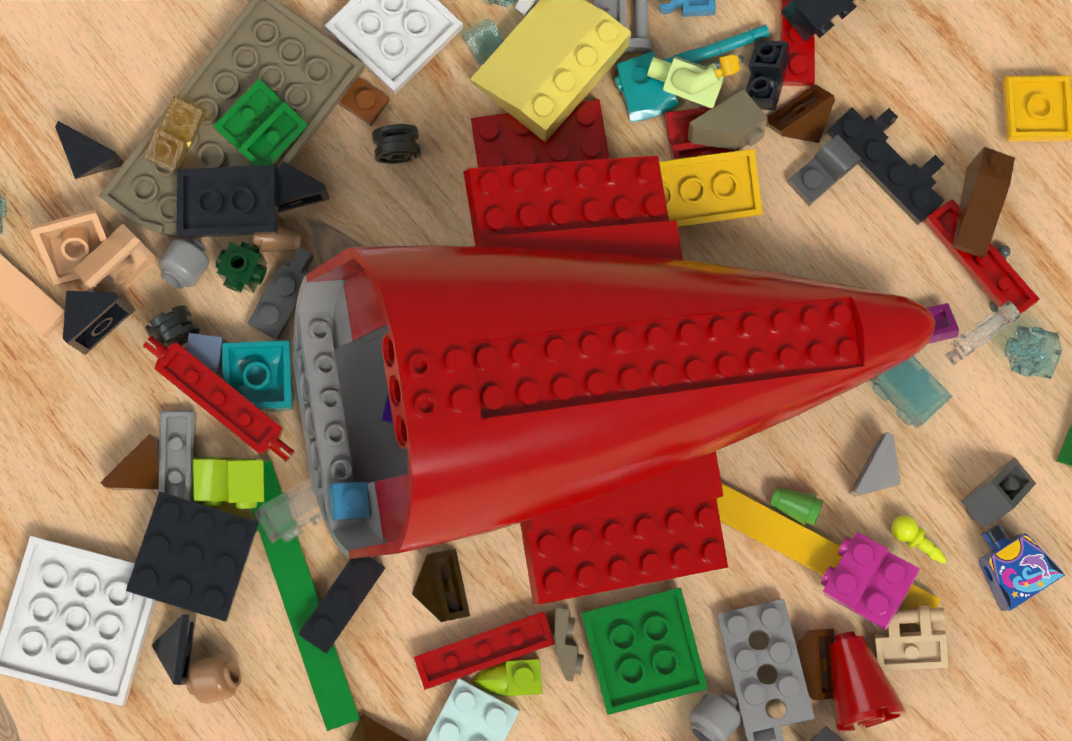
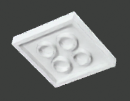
M350 0L325 25L328 33L396 95L463 29V23L438 0Z

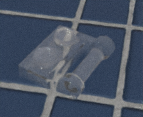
M1005 302L998 308V313L994 314L991 312L976 323L978 327L968 334L965 331L950 342L953 349L945 354L953 365L966 358L974 350L1020 318L1018 309L1011 302Z

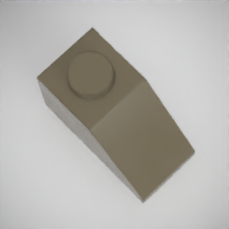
M742 89L713 109L689 123L687 139L693 144L738 151L747 144L748 146L755 145L763 138L768 118L747 92Z

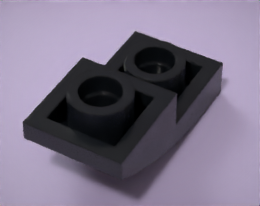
M757 40L748 65L751 75L745 91L760 109L776 110L787 68L789 42Z

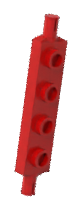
M150 336L147 340L157 347L155 349L145 341L143 347L158 358L154 369L257 453L263 455L271 449L284 462H287L290 457L281 451V448L291 456L294 454L295 450L279 439L284 428L176 342L165 347L154 336Z

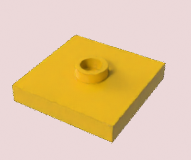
M1071 75L1005 76L1002 79L1006 142L1072 141Z

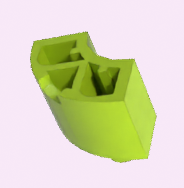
M194 457V501H201V504L205 506H221L222 501L236 503V508L238 509L257 508V502H264L263 459Z

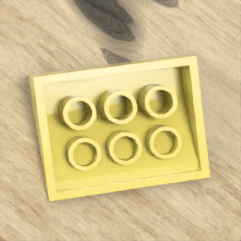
M539 0L472 76L470 82L546 143L629 47L631 31L607 12L585 0Z

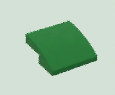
M258 79L213 127L254 166L271 165L304 131L308 124L265 83Z

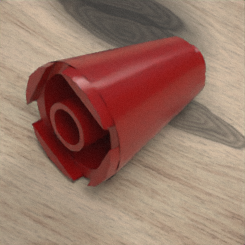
M854 631L836 635L834 637L836 642L830 645L837 731H855V723L858 726L868 728L900 717V714H905L906 711L903 703L864 637L856 636Z

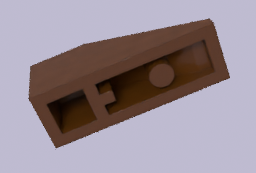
M983 147L968 165L953 248L981 258L986 256L1011 184L1015 157Z

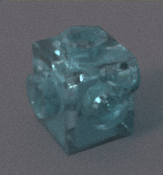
M1018 325L1014 337H1009L1005 346V357H1009L1011 371L1023 376L1033 375L1051 379L1062 353L1058 333L1046 331L1036 326L1029 328Z

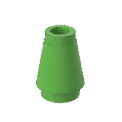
M777 486L770 505L804 526L806 523L814 526L824 500L817 498V494Z

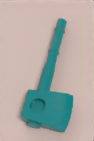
M765 24L663 60L672 63L676 56L698 64L706 59L717 55L721 56L725 52L750 43L754 44L757 40L770 36L769 30ZM654 51L618 63L615 68L617 76L613 77L617 91L619 93L622 92L631 122L657 117L679 105L676 95L663 90L665 82L647 76L653 57L657 58Z

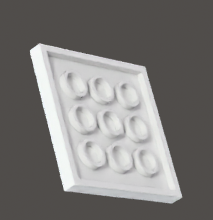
M30 536L0 633V674L125 706L156 600L126 591L135 563Z

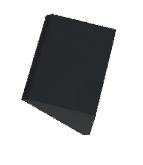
M66 291L63 340L86 355L128 318L135 309L115 292Z

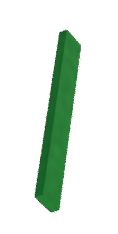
M269 460L263 463L264 502H257V508H251L255 521L259 522L258 530L326 730L330 731L357 721L361 717L335 642L328 653L324 654L298 636V633L321 601L273 461Z

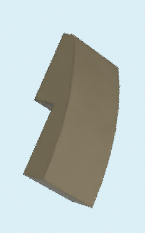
M556 608L554 635L557 657L566 681L573 682L574 674L581 675L584 655L577 654L578 646L565 645V639L573 637L575 618L569 617V609Z

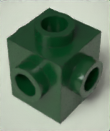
M230 242L227 250L223 249L216 261V268L218 269L216 273L224 281L223 286L239 293L243 289L254 293L257 285H261L267 272V263L259 254L260 249L245 242H241L240 246ZM239 261H244V265L241 268L236 269L239 264Z

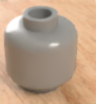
M192 238L188 240H173L158 263L163 280L178 289L195 286L209 264V259L204 253L205 247L199 241Z
M707 693L690 713L689 719L692 724L690 730L700 741H727L741 723V716L737 710L739 707L737 701L726 693H722V695Z

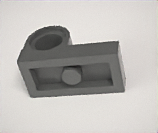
M837 134L817 152L811 161L795 173L787 183L810 206L857 166L861 157Z

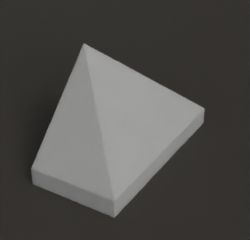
M886 432L879 437L849 493L852 496L857 497L900 485L893 434Z

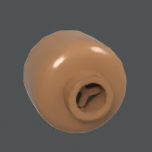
M223 654L198 659L191 665L189 675L186 677V686L189 693L205 704L232 697L241 683V673L237 663Z

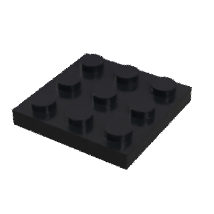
M159 491L126 591L227 622L259 522Z

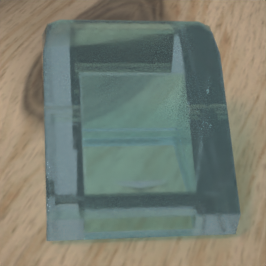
M485 19L461 34L464 42L480 66L487 61L504 41L494 21L490 19Z

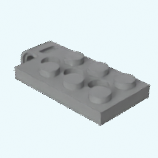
M780 599L718 613L717 618L747 741H784L781 731L782 726L815 719L785 600ZM756 631L765 633L769 639L768 646L763 650L753 649L748 640L752 633ZM770 665L775 668L777 680L774 683L767 685L759 681L757 671L761 666ZM773 699L782 701L786 707V713L780 719H773L766 713V704Z

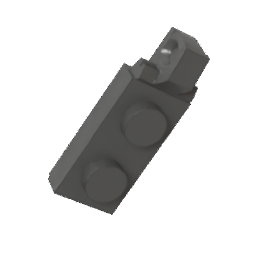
M300 247L291 262L286 259L284 260L248 321L250 326L276 340L280 339L296 310L300 286L304 276L309 273L307 269L314 258L312 253Z

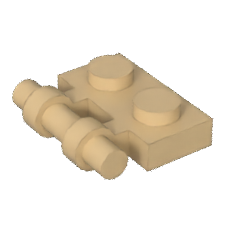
M918 605V609L898 610L888 626L889 633L875 634L876 657L883 671L949 668L945 630L932 631L931 622L945 621L944 608H930L929 605ZM920 623V632L900 633L899 624Z

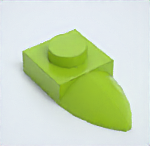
M540 659L506 661L486 668L473 679V684L488 693L500 696L543 694Z

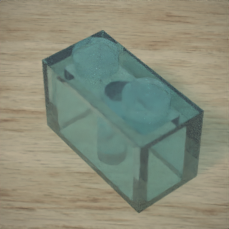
M914 356L870 380L874 384L872 386L873 391L882 400H889L897 408V416L909 426L912 424L915 428L923 425L952 397Z

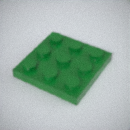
M681 587L581 613L607 715L708 689Z

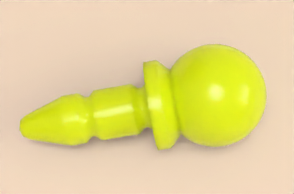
M900 515L893 520L891 532L894 538L901 542H907V546L910 549L917 546L923 553L928 554V557L932 560L946 563L947 559L941 549L934 546L933 542L924 537L926 530L919 528L917 521L913 517Z

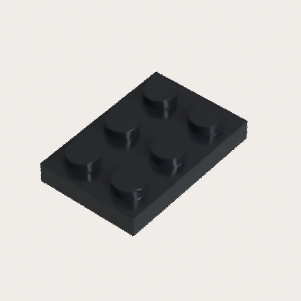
M263 165L177 170L178 237L197 238L278 234L277 166Z

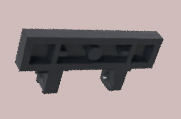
M853 107L850 108L827 130V133L832 138L839 134L861 157L858 165L919 225L944 201L932 189L937 183L932 176L941 169L944 163L935 154L921 168L915 163L910 166L886 142L889 137L884 132L898 118L890 108L876 120L871 115L864 120Z

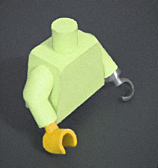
M742 55L720 57V63L717 61L706 67L676 56L672 63L653 57L647 76L665 82L664 91L713 109L724 77L737 74L740 70V63L744 61V57Z

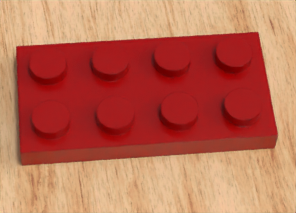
M600 99L580 102L546 143L509 113L471 118L478 167L610 159Z

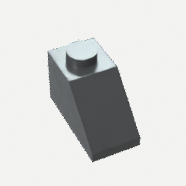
M1014 457L976 486L961 502L966 507L969 516L976 520L982 528H985L1013 510L1036 485V482Z

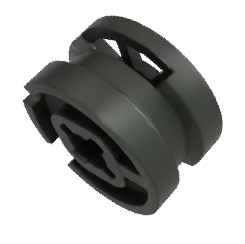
M393 124L377 128L372 132L373 143L377 145V148L374 150L375 160L379 163H405L411 161L410 156L414 155V158L421 156L420 145L416 143V140L419 138L418 128L414 125Z
M186 305L173 307L171 309L172 312L167 314L162 312L149 321L152 325L151 327L149 325L145 326L149 337L154 336L165 347L176 342L182 346L188 342L189 333L198 334L200 332L198 324H192L190 319L191 312Z

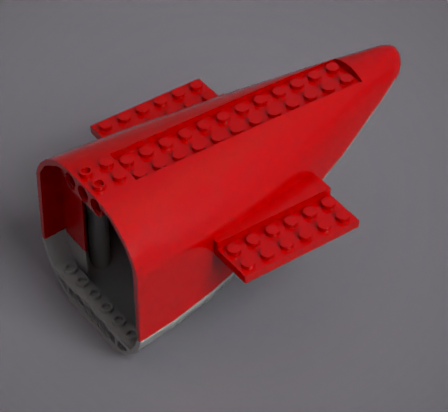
M656 155L466 169L463 171L475 246L348 247L304 276L296 303L294 357L292 359L312 490L316 495L322 517L334 543L348 559L403 553L486 534L520 523L533 605H540L728 568L717 498L724 497L716 451L796 417L907 361L929 343L935 331L936 321L932 313L922 303L903 296L771 271L683 260L677 220L669 221L659 158ZM388 393L393 424L380 420ZM367 482L370 517L366 519L332 521L329 485Z

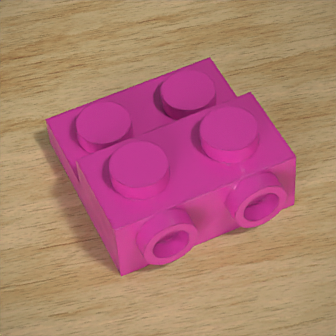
M857 532L853 539L847 536L838 551V555L842 556V559L837 567L830 566L821 580V584L825 586L823 593L825 597L880 628L887 630L918 576L920 568L888 551V548Z

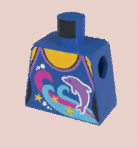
M997 524L981 534L992 551L978 560L979 565L1001 611L1013 610L1065 576L1062 570L1026 533L1009 539L1001 526Z

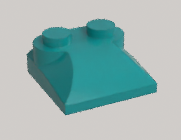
M291 341L222 343V379L263 412L292 410L295 394L292 385Z

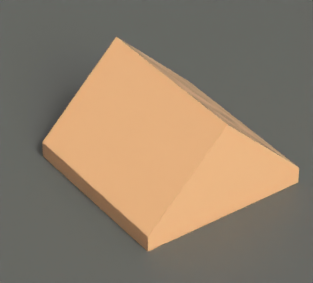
M97 209L30 227L31 234L54 285L80 279L74 268L111 235L108 220Z
M122 224L77 265L74 271L92 291L115 292L120 296L159 259Z

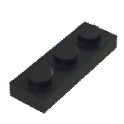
M371 557L350 559L300 630L298 636L324 654H327L386 567Z

